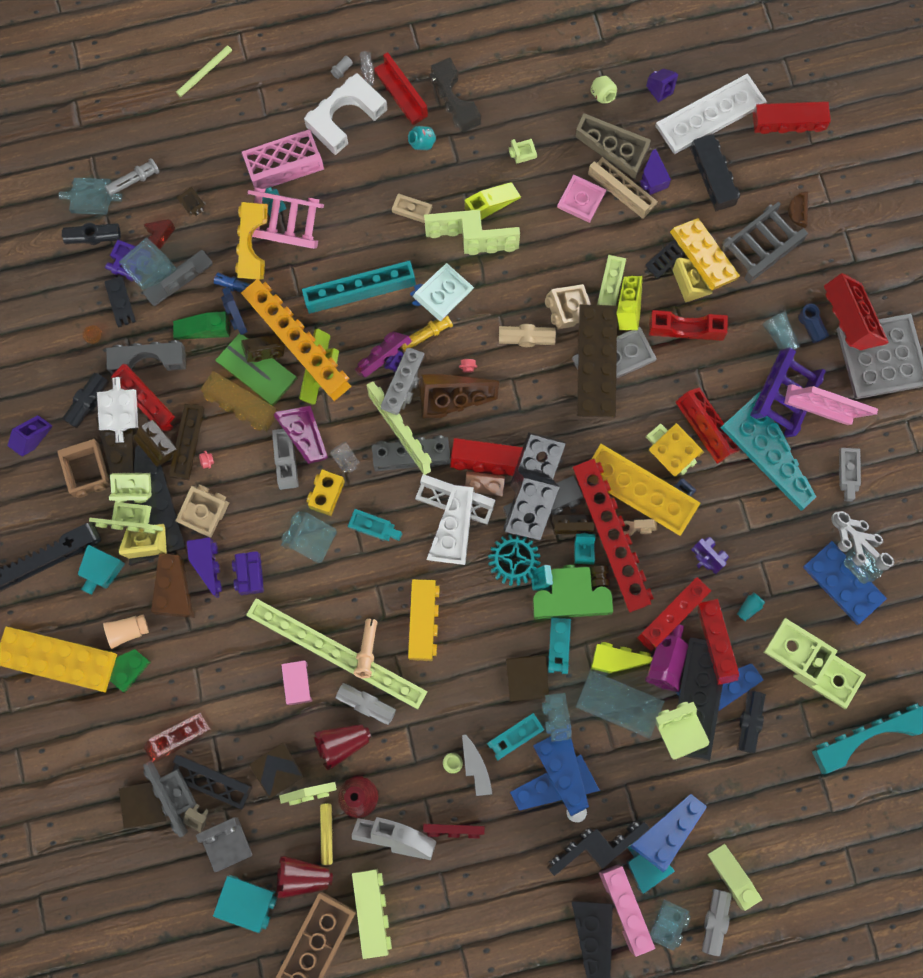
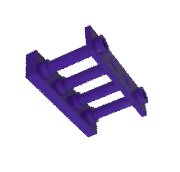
M791 347L780 350L750 414L755 419L768 416L786 428L783 434L785 438L796 436L800 432L801 424L807 413L805 410L784 404L785 397L779 393L781 383L787 387L793 384L803 388L786 377L788 368L791 367L809 379L805 388L812 386L818 388L824 380L823 376L826 371L819 369L811 372L794 361L793 357L796 351ZM774 399L793 411L790 421L771 410Z

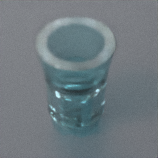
M786 312L780 313L762 324L773 338L779 350L790 347L796 350L800 347Z

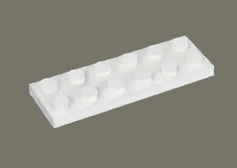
M747 73L656 122L655 126L672 152L676 154L691 146L694 139L719 131L752 113L756 104H766L767 101Z

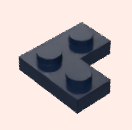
M230 288L222 289L224 296L221 299L227 314L231 313L233 319L230 321L234 330L238 329L240 335L247 333Z

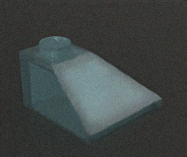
M145 238L119 261L142 290L159 284L177 270L167 256L148 238Z

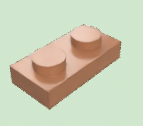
M467 471L465 486L474 487L473 492L503 496L505 476Z

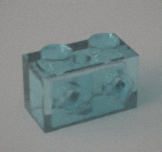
M565 693L545 695V703H542L543 715H547L548 721L545 722L546 733L550 734L551 742L571 739L572 730Z
M664 899L650 932L652 941L674 951L675 947H679L683 936L680 934L683 927L686 928L689 924L691 916L688 914L690 911Z

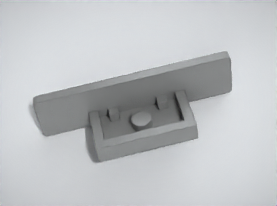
M406 348L381 404L382 410L398 415L401 409L404 410L407 403L410 404L413 397L412 390L418 387L420 381L417 375L424 358L423 352Z

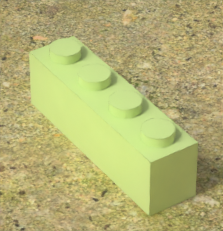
M378 869L352 873L363 959L386 956L389 954V950L392 949L391 937L386 935L389 921L388 915H384L383 907H386L385 894H381L380 886H383L382 873H378Z

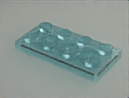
M590 670L575 708L650 739L656 725V717L661 712L665 701Z

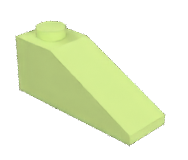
M725 844L707 854L741 910L746 911L762 901L751 880Z

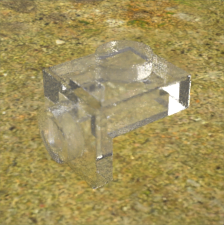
M343 442L330 451L342 472L350 473L357 469L360 461L356 458L347 442Z

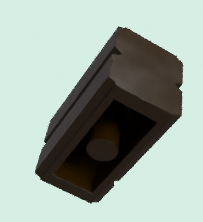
M154 420L140 426L133 437L156 467L169 461L177 450Z

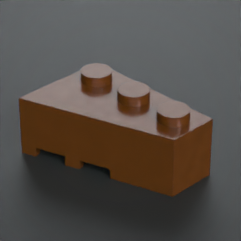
M159 553L151 612L156 615L195 618L187 584L184 560L179 555Z

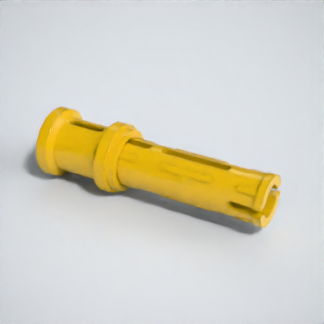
M448 315L441 322L438 319L430 320L427 326L409 336L413 342L409 345L404 343L400 346L401 350L405 353L406 348L415 347L433 335H440L439 332L444 329L453 327Z

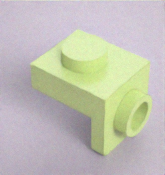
M515 139L511 140L509 153L511 158L515 159L516 164L537 158L532 139L516 143Z

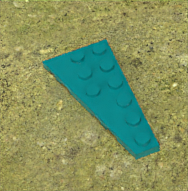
M759 392L732 416L721 429L802 511L816 498V495L806 476L802 475L797 459L793 458L790 452L791 448L779 425L768 416L758 419L750 416L760 395Z

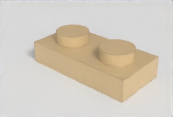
M401 194L397 195L392 207V213L425 223L424 215L430 214L432 210V204Z

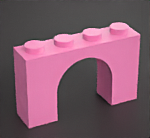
M617 864L600 871L599 874L606 892L611 896L623 925L624 931L622 932L630 952L637 957L654 950L655 946L623 866Z

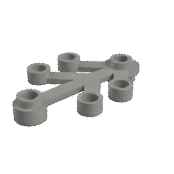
M844 511L835 512L832 515V523L839 529L841 538L838 547L843 552H847L852 547V543L848 538L849 534L852 538L856 554L852 560L856 565L861 566L867 560L862 547L876 560L875 565L879 570H888L894 565V560L888 553L880 555L872 547L880 546L883 543V538L879 534L864 533L869 529L866 521L852 520Z

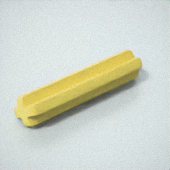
M327 803L320 806L322 865H331L333 863L332 805Z

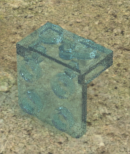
M298 511L291 519L289 530L282 537L283 542L281 546L286 549L295 550L307 558L321 563L337 531L334 527L309 513Z

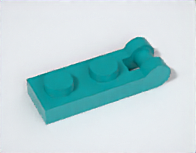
M551 618L548 673L558 671L562 672V674H568L571 619ZM555 658H561L562 664L555 663Z
M533 713L488 742L487 745L490 749H493L496 754L495 758L498 761L544 731V728ZM501 741H504L507 745V748L504 750L498 744Z

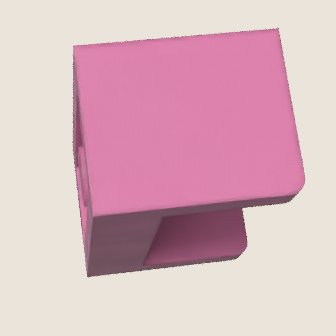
M306 661L282 664L287 705L312 702L306 668L308 664Z

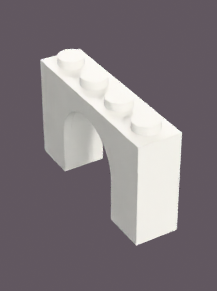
M358 73L353 77H349L345 84L340 88H336L330 97L322 100L319 106L308 112L304 118L306 127L334 155L348 145L347 135L332 121V116L338 108L344 105L358 106L374 121L387 111L386 100Z

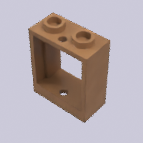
M95 439L57 451L69 494L73 497L82 498L90 492H101L106 487L111 486L100 445ZM95 453L102 480L76 487L69 461Z

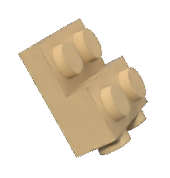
M583 284L551 289L545 298V305L552 312L551 322L557 326V329L574 327L579 323V305H591Z
M191 486L176 518V522L203 535L212 537L219 520H222L230 502L225 501L226 496L215 493L213 495L208 493L209 488L205 486Z

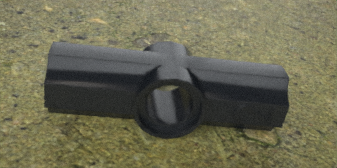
M86 223L83 226L63 227L62 237L64 244L88 243L90 245H97L100 242L120 240L121 231L118 223L103 225Z
M94 372L84 388L79 389L75 393L73 404L62 419L71 426L78 428L87 413L92 412L98 404L97 392H103L109 381Z
M750 690L747 693L745 709L741 714L739 723L741 731L737 750L753 754L756 752L758 735L762 730L764 716L762 715L766 696L764 693Z

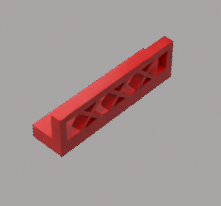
M387 52L383 54L384 63L375 67L374 73L411 124L415 125L428 117L427 105Z
M122 364L111 378H121V389L136 390L137 406L150 420H154L162 431H171L173 426L170 423L175 416L127 364Z
M700 387L687 391L675 401L717 464L741 450L721 429L724 423Z

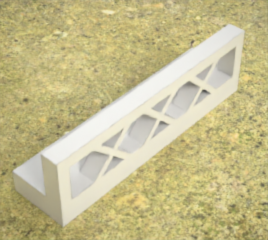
M423 474L415 499L445 510L446 505L441 504L439 497L445 494L450 496L454 485ZM424 487L432 489L435 496L429 499L421 497ZM473 492L472 504L477 506H472L471 512L474 515L471 514L470 519L488 525L495 506V500ZM480 507L488 509L486 518L478 517L475 510Z

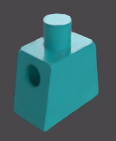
M88 545L78 571V575L86 579L81 590L92 595L97 585L105 589L108 588L125 563Z
M630 846L628 847L633 857L626 862L642 894L675 872L670 865L665 872L660 871Z

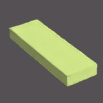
M608 255L597 305L616 306L626 258Z

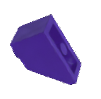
M663 68L649 75L646 87L658 103L673 94L678 74Z
M656 149L652 150L640 181L643 190H646L649 195L669 188L671 181Z
M37 415L12 429L7 446L20 456H24L36 449L52 429V425Z

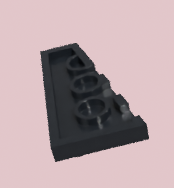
M571 901L586 978H611L613 904Z

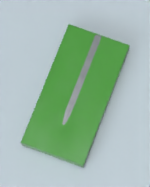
M239 333L219 355L216 362L271 406H274L297 380V377L272 358L260 362L247 363L241 341L248 338Z

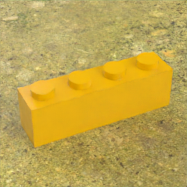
M412 579L409 660L433 661V656H437V644H433L434 636L438 635V625L434 624V618L438 617L439 605H435V597H439L440 586H436V580Z

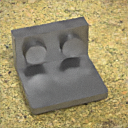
M238 817L227 820L196 835L198 842H203L214 872H218L252 856Z

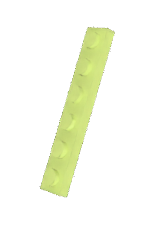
M374 382L367 384L368 396L424 475L431 472L430 463L432 461L430 456L422 451V446L418 439L414 440L410 428L403 424L401 415L381 409V404L385 397L381 387H377Z

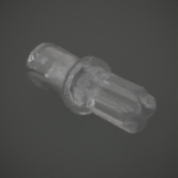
M367 51L360 53L362 65L360 71L363 73L364 80L370 86H373L375 82L371 53L368 52L367 56Z

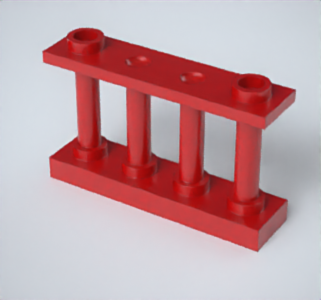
M696 577L636 639L651 652L688 616L711 590Z

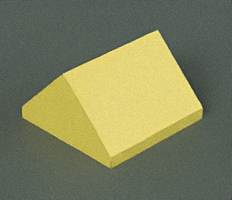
M676 259L672 270L685 303L713 293L689 259Z
M156 525L163 527V531H156L155 534L143 532L144 529H139V532L126 529L119 554L129 559L159 555V553L167 554L165 525Z

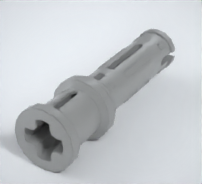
M150 158L147 163L135 166L134 171L104 187L109 196H112L139 180L144 182L147 177L154 173L158 174L159 169L153 159Z

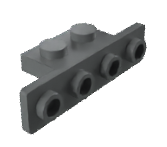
M201 250L144 290L143 293L150 303L156 306L211 267L213 262Z
M150 760L143 765L144 775L151 781L155 796L160 798L163 804L162 810L166 816H169L172 822L173 832L181 838L188 830L180 814L197 804L179 768L160 777L153 761Z

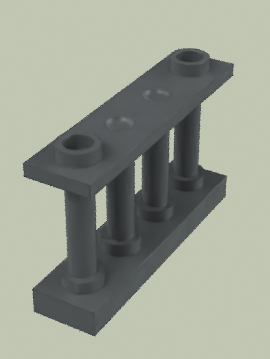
M777 202L775 205L770 204L764 209V213L734 237L731 238L729 236L722 242L721 250L724 253L730 250L747 268V274L744 279L749 284L801 244L808 235L804 228L799 232L793 231L778 215L777 211L781 205L780 202ZM771 217L787 234L789 240L785 243L780 242L763 222ZM757 228L775 247V251L771 254L769 252L766 253L749 233ZM744 239L761 258V262L757 265L755 263L752 264L735 244Z

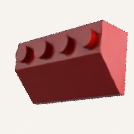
M841 273L824 285L827 292L825 295L833 306L832 311L838 317V325L845 333V341L850 347L864 350L889 343L861 282Z

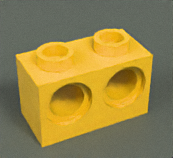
M321 470V473L315 477L313 492L310 491L307 497L309 508L332 516L345 483L344 477ZM332 480L333 485L331 487H324V482ZM319 498H326V502L323 505L316 504Z

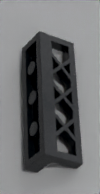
M176 755L173 761L176 764L172 772L178 769L180 765L187 768L190 776L184 778L187 786L243 810L252 786L186 757ZM200 774L206 776L208 784L201 787L196 784L194 778ZM218 782L222 783L226 792L216 794L212 785ZM237 790L244 793L240 804L232 800L231 792Z

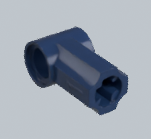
M807 304L798 314V319L805 326L812 342L817 343L827 338L829 334L819 316V308L814 304ZM805 312H810L812 318L806 316Z

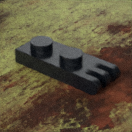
M120 276L105 281V287L118 328L122 327V319L125 325H129L128 317H130L132 323H135L136 318L123 277Z

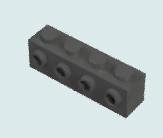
M438 435L434 436L433 439H425L424 437L414 439H418L422 446V451L430 456L432 461L430 466L450 464L448 437L444 438V436ZM399 439L395 440L394 443L379 441L372 445L375 471L418 467Z

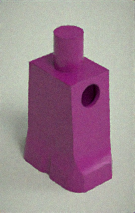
M679 624L656 647L645 682L664 690L680 691V680L689 646L681 639L684 626Z

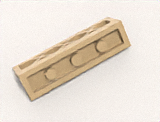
M603 157L597 163L594 161L589 166L588 175L641 218L644 219L657 205V200ZM602 164L608 168V172L601 167ZM615 177H619L622 180V183L619 182ZM628 188H633L636 191V194H634ZM646 199V200H648L651 204L648 205V204H647L646 202H644L643 200Z

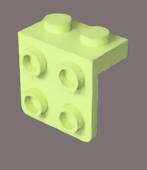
M683 702L677 706V709L672 711L664 710L656 717L657 728L672 759H678L709 745V740L696 715L697 708L694 702L689 704L688 702Z

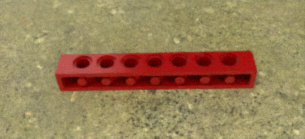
M591 459L574 466L575 475L629 613L652 605L653 594L650 588L646 589L644 582L647 579L643 570L639 571L637 563H640L636 552L632 553L630 545H632L629 534L625 535L622 527H625L622 516H617L615 509H618L615 498H610L608 491H611L608 480H603L601 473H604L601 463ZM591 476L598 477V483L594 486L588 484V479ZM598 494L605 495V501L601 504L595 502V497ZM604 512L612 513V519L609 522L602 520ZM618 530L619 538L611 540L609 538L610 531ZM618 548L626 549L627 554L624 558L616 556ZM626 566H632L634 569V573L630 577H626L623 574V569ZM633 584H639L641 587V592L638 595H633L630 592V587Z

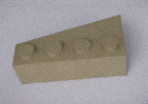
M583 113L576 129L577 139L634 180L636 179L650 147V139Z

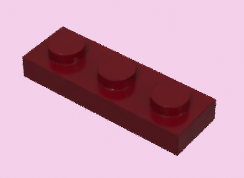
M423 824V832H428V837H440V833H448L450 838H460V834H468V838L480 839V835H484L485 826Z

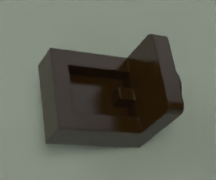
M192 187L177 197L190 216L193 213L197 216L204 211L203 206L206 204Z

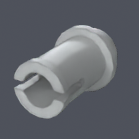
M344 56L336 66H332V75L337 79L342 78L344 72L353 64L352 60L348 56Z

